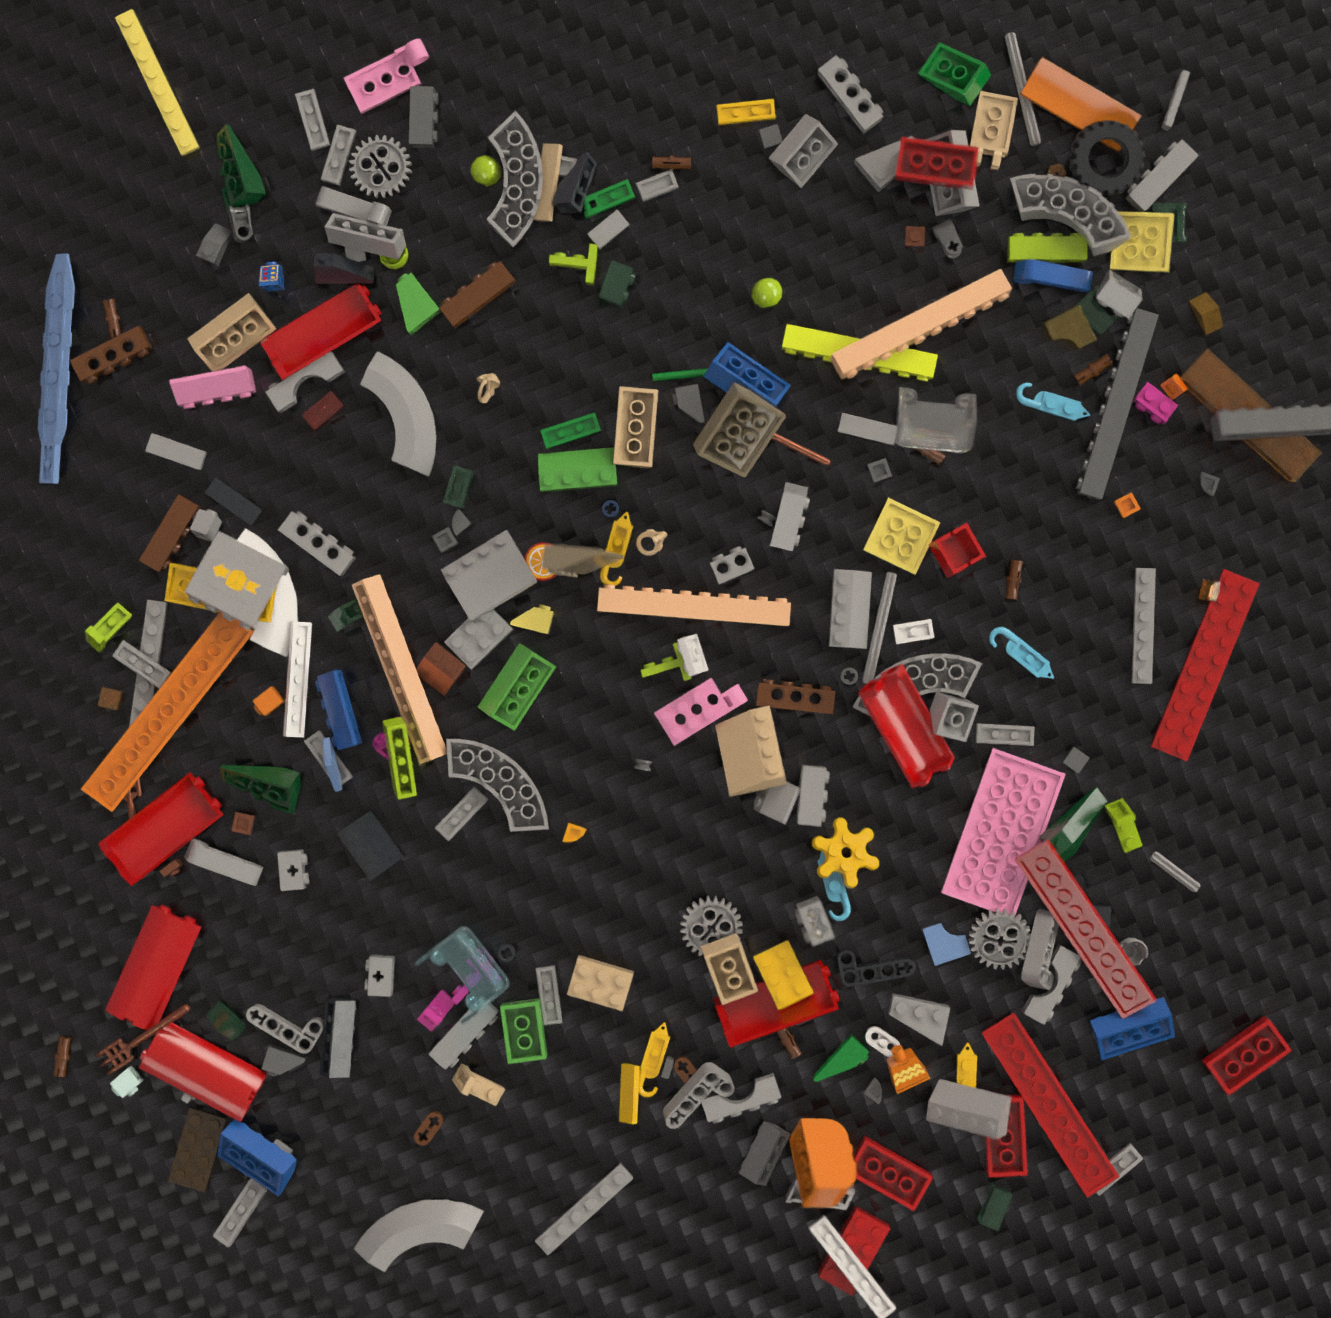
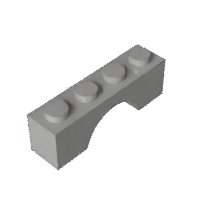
M330 351L298 372L285 378L282 382L279 383L277 381L271 384L266 393L277 411L282 413L297 403L296 392L304 380L311 377H320L331 382L345 373L333 352Z
M1058 944L1050 961L1056 974L1053 986L1043 994H1031L1022 1012L1042 1024H1045L1046 1021L1049 1022L1054 1014L1052 1010L1055 1004L1058 1005L1063 998L1062 991L1065 987L1068 988L1072 981L1071 975L1073 971H1077L1081 965V957Z
M774 1073L755 1079L753 1091L742 1100H730L715 1092L709 1094L702 1101V1105L708 1122L718 1123L724 1120L723 1117L729 1115L736 1117L742 1114L741 1111L747 1109L754 1111L765 1103L767 1105L775 1104L781 1098V1094Z

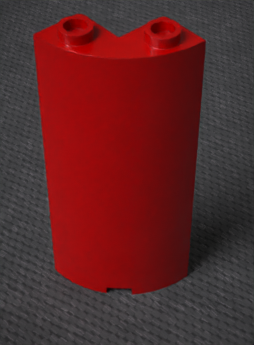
M360 283L353 284L260 340L262 347L268 354L272 365L282 380L381 321L379 315L382 313L376 304L372 305L368 295H370V292L365 284L362 286Z
M899 664L880 674L881 677L877 680L869 681L858 694L912 788L917 786L923 787L930 782L934 772L947 771L955 757L944 737L934 734L931 714L903 664Z
M190 772L98 843L104 855L116 866L120 875L131 886L223 816L222 811L219 809L222 805L216 798L212 799L203 787L205 783L199 776L195 778Z
M160 905V907L151 906L105 1009L111 1015L121 1020H127L133 1023L132 1025L148 1030L160 1021L201 929V926L195 923L196 920L189 916H185V918L178 917L170 912L171 908Z
M822 960L802 966L801 968L814 994L780 1011L764 980L755 983L758 992L722 1005L719 996L714 997L715 1007L729 1047L731 1048L838 1010L837 1002L840 999L837 990L833 991L828 979L831 976L828 965L824 966Z
M174 1023L169 1024L154 1034L155 1038L148 1050L145 1049L140 1056L142 1062L139 1068L241 1122L248 1112L254 1097L262 1087L267 1074Z

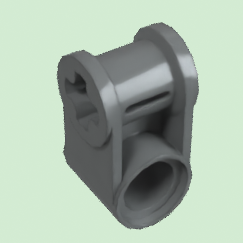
M245 204L244 207L235 208L228 206L233 238L239 243H244L252 235L249 205ZM238 229H244L247 232V236L241 237L238 234Z
M949 219L932 227L934 235L945 255L949 258L958 257L962 250V243L952 221ZM951 244L954 247L957 246L956 252L953 249L949 250Z

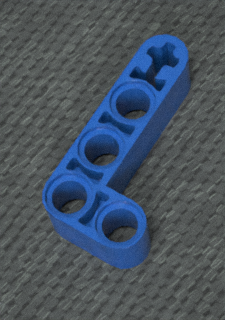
M1025 259L1015 262L1013 282L1021 284L1038 283L1079 292H1090L1093 272Z

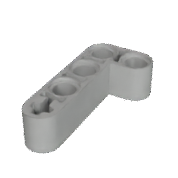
M321 187L315 204L322 209L343 216L387 226L392 212L388 206L381 203H370L327 187Z
M197 839L190 841L184 856L192 864L253 886L257 885L263 867L258 864L211 848L206 843Z
M1039 909L1036 913L1022 970V980L1030 987L1050 990L1054 977L1048 969L1059 924L1050 911Z
M261 1004L253 1005L246 1013L247 1020L300 1053L310 1052L323 1033L324 1020L319 1017L312 1018L304 1029H301ZM256 1010L259 1011L257 1018L254 1017V1011ZM267 1015L268 1017L261 1022L264 1019L263 1017ZM269 1019H274L277 1022V1028L269 1026ZM311 1023H318L320 1030L318 1032L313 1031ZM286 1029L293 1031V1038L286 1037ZM302 1039H307L310 1042L309 1048L302 1046Z
M711 1062L704 1063L664 1107L663 1116L666 1125L672 1129L681 1126L712 1090L723 1097L732 1095L734 1085L730 1075Z

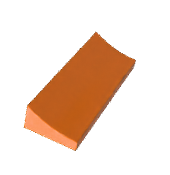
M1043 57L1037 62L1020 93L1021 96L1081 131L1087 125L1106 120L1118 121L1128 125L1133 130L1141 117L1140 114ZM1104 139L1100 141L1117 152L1122 149L1113 140Z

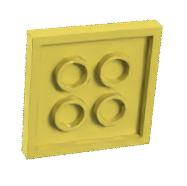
M1118 212L1126 223L1131 238L1111 251L1110 270L1169 272L1174 214Z
M888 498L863 550L916 575L940 522Z

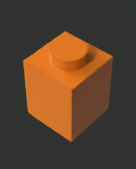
M273 686L253 700L255 703L253 707L260 715L268 716L282 705L285 700Z

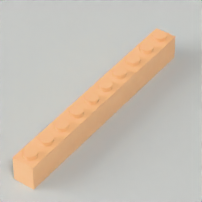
M999 269L833 353L831 362L841 379L846 377L850 379L857 375L859 370L863 368L868 370L875 365V362L879 360L882 362L886 361L892 356L891 354L897 351L901 353L907 350L909 345L913 343L919 344L925 340V337L939 334L944 327H953L959 323L958 320L964 317L965 319L971 318L976 314V311L980 309L984 311L990 308L992 303L1006 300L1012 287L1002 270Z
M380 574L352 584L400 714L406 723L407 732L419 764L446 755L445 744Z
M604 585L603 588H599L597 611L780 626H789L791 603H787V599L776 598L774 602L768 601V597H756V600H749V596L737 595L736 599L730 598V594H718V597H710L711 593L699 592V596L691 595L692 591H680V594H672V590L661 589V593L653 592V588H642V591H634V587L623 586L622 590L615 589V585Z

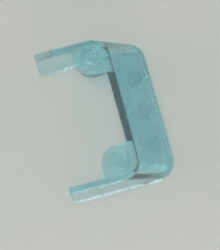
M465 926L457 929L415 962L418 966L428 957L438 966L448 962L469 989L470 993L466 996L465 1003L471 1013L460 1021L462 1025L482 1011L509 987L508 977L473 932Z

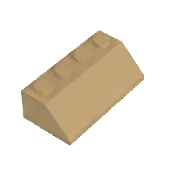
M248 293L187 339L194 351L211 371L215 372L225 368L260 342V340L275 331L276 328Z
M631 387L619 388L613 464L652 468L658 390Z

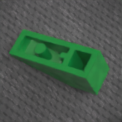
M850 1034L812 1076L813 1080L818 1082L854 1068L859 1063L862 1065L869 1057L867 1055L869 1053L868 1049Z

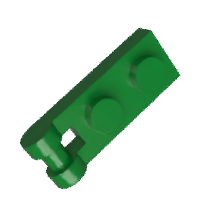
M628 179L586 196L583 204L585 218H591L596 214L634 199L635 195ZM593 201L597 204L595 208H592L590 205Z

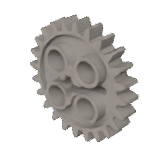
M376 135L375 141L368 137L369 143L367 144L361 141L363 147L356 146L358 153H352L355 160L349 161L350 164L354 165L349 170L355 173L351 178L353 180L358 179L355 185H362L360 188L361 192L367 189L368 196L374 192L375 198H378L379 193L383 198L386 197V193H389L392 197L393 190L400 193L398 187L402 186L405 188L406 186L403 181L410 180L406 174L412 173L407 168L412 163L406 161L410 158L409 154H404L406 148L399 149L401 143L397 142L394 144L393 137L387 141L386 135L383 136L382 140ZM380 150H387V155L385 157H378V153ZM370 153H373L377 160L380 162V164L383 165L385 171L391 177L390 181H388L383 172L380 169H378V166L375 163V161L371 158ZM365 161L372 162V166L369 169L363 168ZM392 165L399 166L396 173L389 172ZM377 176L383 177L381 184H374V179Z
M707 896L705 902L702 898H699L700 904L693 901V909L687 907L689 914L683 913V918L686 920L681 921V925L685 926L681 928V933L686 934L682 939L689 940L686 946L693 945L692 952L698 949L699 956L703 954L701 946L709 944L708 939L710 937H717L719 940L735 933H742V929L737 928L743 925L741 921H737L741 918V915H734L737 908L730 909L731 902L725 905L724 898L720 902L717 901V896L714 897L713 901ZM712 910L715 912V916L708 918L705 916V912ZM722 914L723 916L715 923L717 917ZM722 922H728L730 924V927L728 929H722L720 927V924ZM715 923V930L710 929L704 940H700L708 931V924L712 926ZM701 925L703 930L698 933L693 930V927Z
M996 908V913L989 909V915L981 913L983 919L976 918L978 925L972 924L971 927L974 931H969V936L973 937L969 939V944H973L970 947L971 951H976L974 957L981 956L979 959L980 963L986 960V967H989L992 963L994 969L1001 965L1002 970H1004L1005 964L1012 968V962L1018 965V958L1025 959L1023 952L1027 953L1028 948L1026 946L1029 945L1028 939L1031 937V934L1028 933L1030 927L1025 926L1027 924L1026 920L1020 921V914L1014 917V910L1008 914L1006 908H1004L1003 912ZM990 925L997 926L995 931H989L987 928ZM1010 928L1016 929V932L1014 934H1008L1007 930ZM1000 936H1003L1001 941H997V939H999ZM987 943L994 945L991 949H986L984 946ZM1007 946L1013 948L1011 952L1003 951V949Z

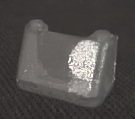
M899 387L895 440L899 446L960 453L968 452L972 448L977 425L976 394H961L956 398L955 405L917 401V392L915 390Z

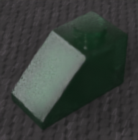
M356 598L338 607L328 615V618L336 631L339 632L364 618Z

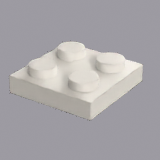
M697 634L678 639V650L683 656L684 669L689 676L708 671Z

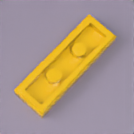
M774 99L716 105L718 125L776 119Z
M627 1063L621 1065L619 1121L629 1124H637L640 1068L637 1065Z

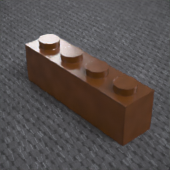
M501 261L499 263H492L487 268L488 271L486 273L476 275L472 279L473 283L467 287L466 285L462 286L456 291L457 295L453 298L448 297L441 303V311L454 328L458 327L516 283Z
M178 494L139 561L158 572L163 573L164 570L167 571L170 563H172L170 561L172 556L176 555L181 549L182 545L180 543L183 538H187L190 534V526L198 510L202 507Z

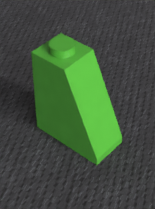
M406 273L398 279L399 282L396 284L406 329L412 335L441 311L413 274L410 273L408 275Z

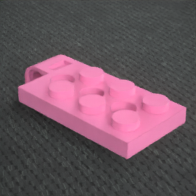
M421 39L410 41L405 46L394 50L395 53L344 77L361 114L409 91L410 86L421 85L413 68L429 58ZM400 67H409L408 74H399ZM385 74L392 76V81L388 84L382 82V77ZM367 83L375 84V89L372 92L365 91L364 88Z
M710 678L654 714L673 745H676L745 703L748 699L739 684L721 694L713 679ZM710 694L717 695V704L709 703L708 696ZM694 704H699L702 707L701 714L697 715L692 712ZM677 714H683L686 717L684 724L676 722Z

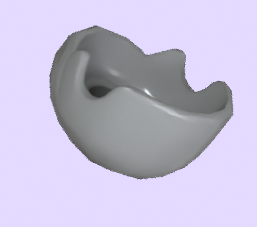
M1126 938L1119 944L1134 966L1141 965L1143 959L1148 957V948L1139 939Z

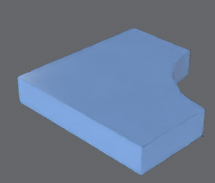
M330 737L324 738L322 743L325 768L334 790L340 791L342 790V782L335 750Z
M941 923L922 929L935 966L971 954L965 935L956 936L944 930Z

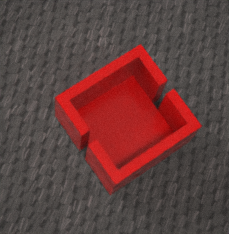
M967 523L929 544L947 578L986 557Z

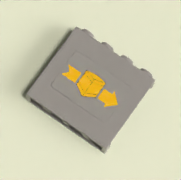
M218 531L185 593L189 596L188 599L196 604L199 602L206 604L205 608L211 612L219 611L223 613L222 617L231 622L235 619L240 622L239 625L247 630H250V628L256 630L255 624L282 575L286 576L289 569L286 565Z

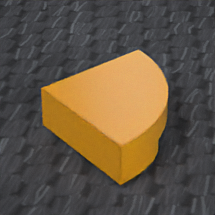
M568 823L563 842H573L580 839L587 829Z

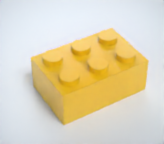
M788 940L753 957L779 1011L814 994Z

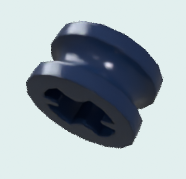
M613 500L606 501L602 506L603 514L609 518L615 517L619 513L618 504ZM614 504L613 507H616V511H612V514H607L608 510L605 511V507Z

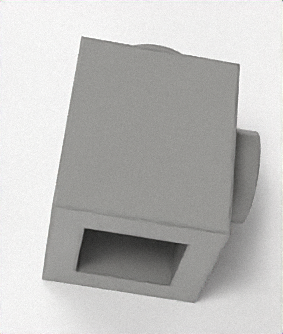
M199 509L190 530L196 537L213 542L222 521L216 512L210 509L206 511Z

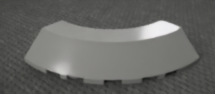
M1028 174L1010 178L1022 221L1050 219L1064 223L1076 230L1085 239L1093 256L1113 251L1131 238L1126 223L1116 211L1114 205L1111 202L1109 203L1101 196V193L1090 186L1087 189L1088 186L1081 185L1075 179L1053 176V174Z
M377 351L368 365L360 385L376 394L384 402L392 416L396 441L391 460L430 476L436 453V430L429 402L421 387L408 371L388 356Z
M448 1199L421 1200L403 1205L374 1223L360 1238L354 1250L369 1264L385 1272L393 1260L401 1253L419 1244L439 1242L464 1249L484 1211L463 1202L449 1201Z

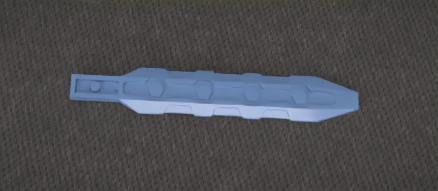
M56 254L46 287V322L43 334L44 356L40 383L42 386L41 407L38 416V432L41 440L39 483L44 484L59 483L60 449L67 428V387L70 378L69 353L72 344L71 320L75 293L69 254Z

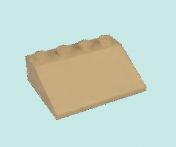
M770 706L749 710L715 725L730 797L787 784Z

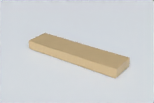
M543 144L541 156L543 174L542 193L536 215L533 219L535 221H552L554 204L552 202L557 190L563 147L560 144Z

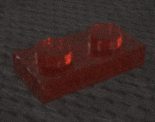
M330 391L302 416L314 430H317L344 405Z

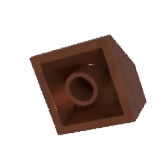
M435 642L420 662L416 671L419 677L445 696L467 668V665L441 644Z

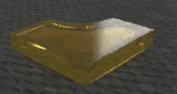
M1080 305L1045 322L1053 340L1060 338L1069 339L1075 342L1079 348L1097 340Z

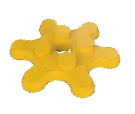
M837 818L833 822L835 831L833 837L826 839L822 836H816L812 840L813 848L825 854V861L817 868V874L820 878L824 879L828 878L832 873L838 872L843 876L844 885L852 889L858 884L857 871L860 868L876 870L879 867L878 858L866 852V845L873 839L874 832L870 828H864L858 834H852L847 828L846 820ZM843 848L850 849L851 855L849 858L842 856L841 851Z

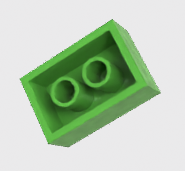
M540 998L501 1004L500 1010L508 1064L546 1059L547 1048Z

